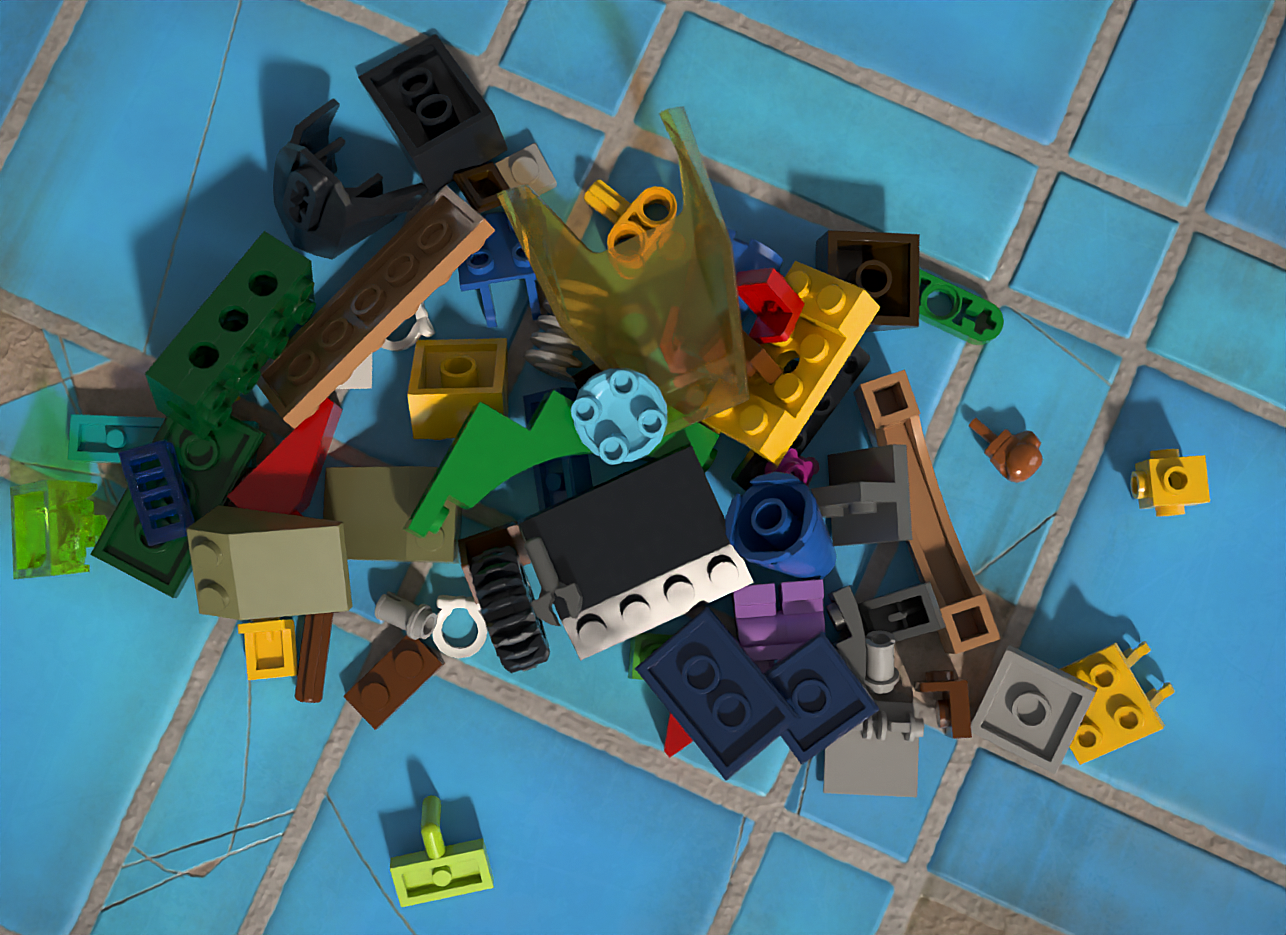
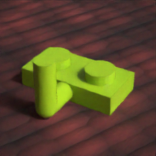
M427 796L422 802L421 834L426 850L391 857L390 872L401 907L494 888V877L483 838L448 846L444 845L440 830L441 801L436 796Z

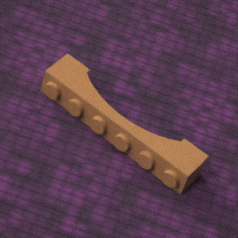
M902 370L860 384L853 393L872 447L891 444L907 445L912 540H906V544L920 583L930 582L946 625L945 628L937 630L945 653L958 654L1001 639L985 593H982L971 571L946 509L926 446L919 417L920 411L906 371Z

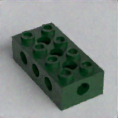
M264 231L145 372L157 410L203 440L212 429L219 430L230 417L232 412L231 405L241 393L244 395L248 394L255 387L261 375L259 370L269 358L274 360L283 352L289 340L288 334L296 324H305L313 314L316 302L314 298L315 283L313 282L311 260Z

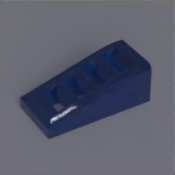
M161 440L119 452L123 473L148 545L154 546L186 537V529L194 523L173 443ZM159 458L161 466L146 471L141 470V463ZM163 477L166 478L168 485L151 490L146 489V482ZM172 495L173 504L152 509L151 501ZM178 513L180 522L157 528L155 520Z

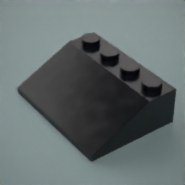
M691 443L518 521L526 541L533 537L542 538L559 581L566 585L576 583L580 588L583 602L577 619L571 618L567 602L564 598L554 593L555 600L553 602L580 661L754 583L744 559L736 552L726 536L725 517Z

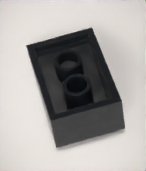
M436 34L358 77L421 182L428 188L429 194L454 181L453 177L455 174L478 167L508 150L493 111Z

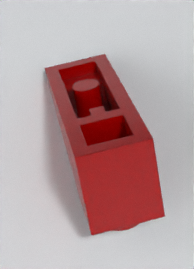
M327 397L319 405L317 411L294 429L227 497L238 508L303 516L302 513L310 506L343 409Z

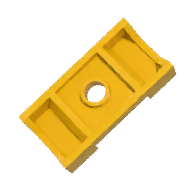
M797 261L794 262L784 277L788 285L805 303L796 322L795 329L785 342L763 343L759 345L765 349L782 370H784L789 361L795 358H799L798 366L791 373H782L771 386L757 373L748 378L740 369L731 382L719 377L695 414V417L713 432L719 435L722 432L739 441L776 466L782 461L880 309V306L864 289Z

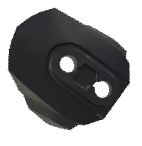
M334 98L295 126L291 140L277 154L273 180L274 205L292 245L307 253L332 260L392 222L398 215L413 210L428 191V188L423 183H418L383 194V176L379 173L358 187L344 188L341 181L334 174L338 170L335 162V153L345 145L346 141L339 137L329 144V127L340 106V103Z

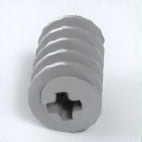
M557 280L552 281L549 287L551 293L557 298H546L543 303V307L551 315H541L536 322L545 332L532 333L530 341L540 350H526L523 357L537 370L560 380L575 383L576 380L566 370L567 368H581L583 363L572 355L573 351H587L589 348L578 337L580 333L594 334L595 328L585 321L586 316L600 317L602 313L591 304L592 300H606L608 296L604 292L580 282Z

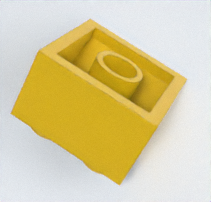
M507 338L418 340L416 342L407 393L413 439L443 440L455 438L472 407L479 402L508 417Z

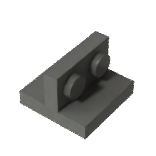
M891 444L828 455L829 486L812 488L811 491L815 496L822 517L831 518L833 545L854 546L912 540L907 445Z

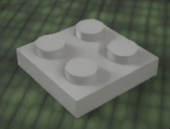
M1009 645L971 723V732L1056 775L1092 702L1097 687Z

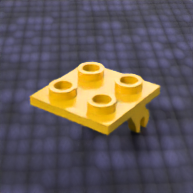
M1146 641L1139 643L1136 648L1132 649L1130 647L1124 652L1121 651L1117 643H1114L1060 668V670L1097 687L1092 702L1069 746L1080 765L1164 729L1165 725L1156 708L1165 698L1175 692L1170 682H1166L1160 689L1156 690L1153 688L1145 694L1130 669L1142 656L1151 651Z

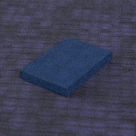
M709 607L703 609L635 667V670L725 781L734 776L801 719Z

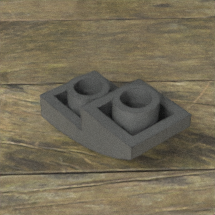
M844 586L828 594L831 604L825 606L836 631L844 629L847 635L832 644L860 682L864 684L866 674V643L862 619L850 586Z

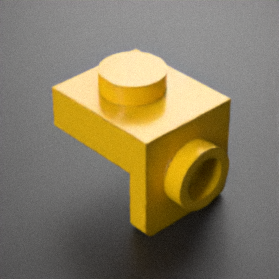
M280 617L251 619V623L237 624L238 634H244L248 680L297 675L298 664L294 620H280Z

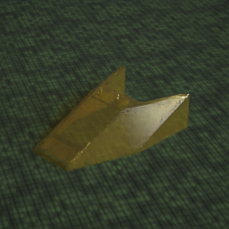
M684 106L669 108L659 113L679 157L684 202L682 212L677 217L606 251L598 253L590 250L528 184L510 188L497 194L559 326L601 371L609 368H629L646 375L659 387L667 404L668 424L663 437L750 399L733 245Z

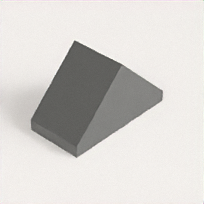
M930 582L917 583L857 604L865 638L868 633L880 630L893 634L895 642L946 627Z

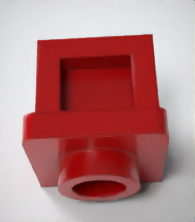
M774 268L738 272L731 288L757 315L749 336L758 344L787 341L795 329L796 322L805 303L788 285L784 276Z

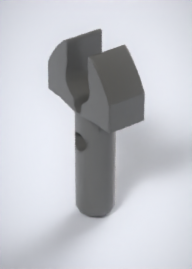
M530 538L525 542L524 546L542 587L539 598L530 603L538 618L548 624L560 627L558 618L552 609L555 600L554 593L565 599L573 619H577L579 616L583 595L578 584L566 585L559 581L542 538Z

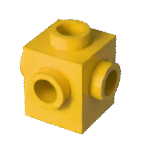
M1179 449L1150 451V459L1135 463L1136 471H1133L1131 474V491L1133 497L1139 500V509L1155 508L1156 517L1185 514L1184 506L1210 502L1205 455L1179 457Z

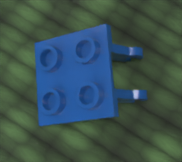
M543 206L481 215L495 231L485 240L480 250L471 254L458 267L461 292L480 289L488 328L497 327L490 284L525 278L532 319L536 321L541 316L536 279L553 277Z

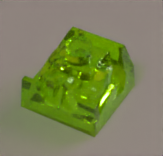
M47 479L10 487L13 580L90 572V565L84 564L87 556L86 548L95 547L96 542L108 523L105 515H94V502L86 499L98 490L97 483Z

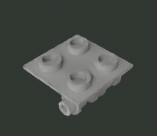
M875 701L879 706V711L825 748L823 793L917 797L919 737H923L924 720L920 718V703Z

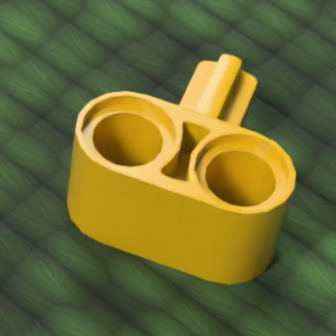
M597 180L591 184L584 195V201L614 224L607 238L608 256L614 267L621 271L632 272L642 267L676 224L677 202L670 190L664 187L653 186L647 188L636 200L630 203L602 180ZM661 204L667 208L669 214L663 220L653 221L647 218L644 211L649 205ZM632 238L641 247L635 255L623 256L615 249L617 243L622 239Z

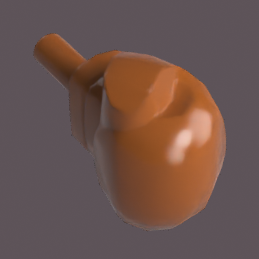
M976 417L968 425L990 444L984 454L991 458L990 462L1010 482L1020 483L1026 481L1041 466L1043 462V457L1039 450L1041 441L1032 431H1023L1014 435L1006 428L997 436Z

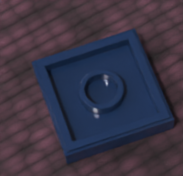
M823 630L763 672L801 717L798 722L781 735V738L801 765L880 710L877 703Z

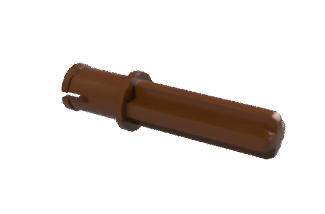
M339 612L305 615L294 694L295 699L300 702L318 703L323 699L333 615Z

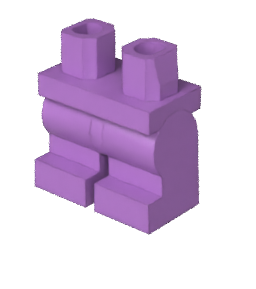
M823 579L780 583L778 585L780 611H776L774 583L747 585L731 593L737 641L763 672L774 665V660H781L819 631L823 630L825 633Z

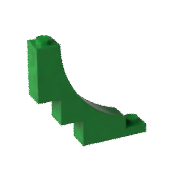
M555 390L544 394L526 428L482 402L475 404L403 529L418 538H425L428 531L436 534L450 509L443 506L446 500L453 502L463 509H470L500 484L534 465L571 455L594 454L582 443L574 426V420L571 416V408L574 402ZM667 404L668 424L661 442L648 455L639 459L649 462L691 443L704 473L707 472L717 456L718 450L713 447L720 435Z

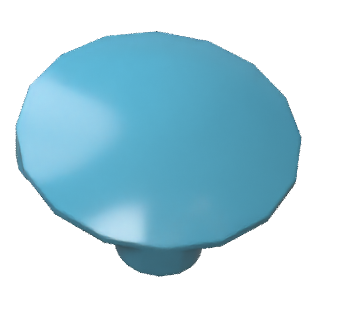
M609 368L593 375L579 390L576 401L571 408L574 426L582 443L609 464L632 462L648 455L661 442L668 424L667 404L659 387L646 375L629 368Z

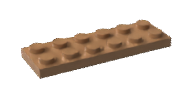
M445 185L288 340L285 349L276 359L270 358L259 370L261 375L257 386L280 417L295 429L304 419L312 416L319 408V405L339 385L344 384L351 377L353 371L371 353L382 347L386 338L404 320L412 317L419 306L438 287L444 285L450 279L452 273L471 254L481 249L485 240L495 231L487 220Z

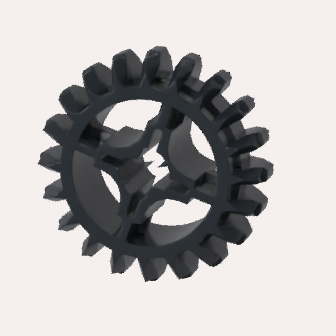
M510 545L500 548L497 546L472 557L470 572L473 578L472 582L475 587L476 597L501 665L508 672L514 673L521 670L523 672L536 668L538 664L546 662L550 654L543 621L535 615L530 603L535 600L517 551Z

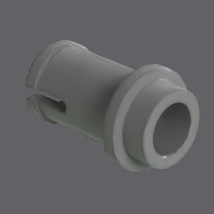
M389 591L387 595L383 594L375 607V617L407 631L408 637L414 640L428 638L433 633L437 624V615L432 612L431 606L424 603L419 606Z
M872 631L865 638L866 674L864 683L871 692L888 693L894 689L895 684L899 681V672L894 667L895 637L887 631Z

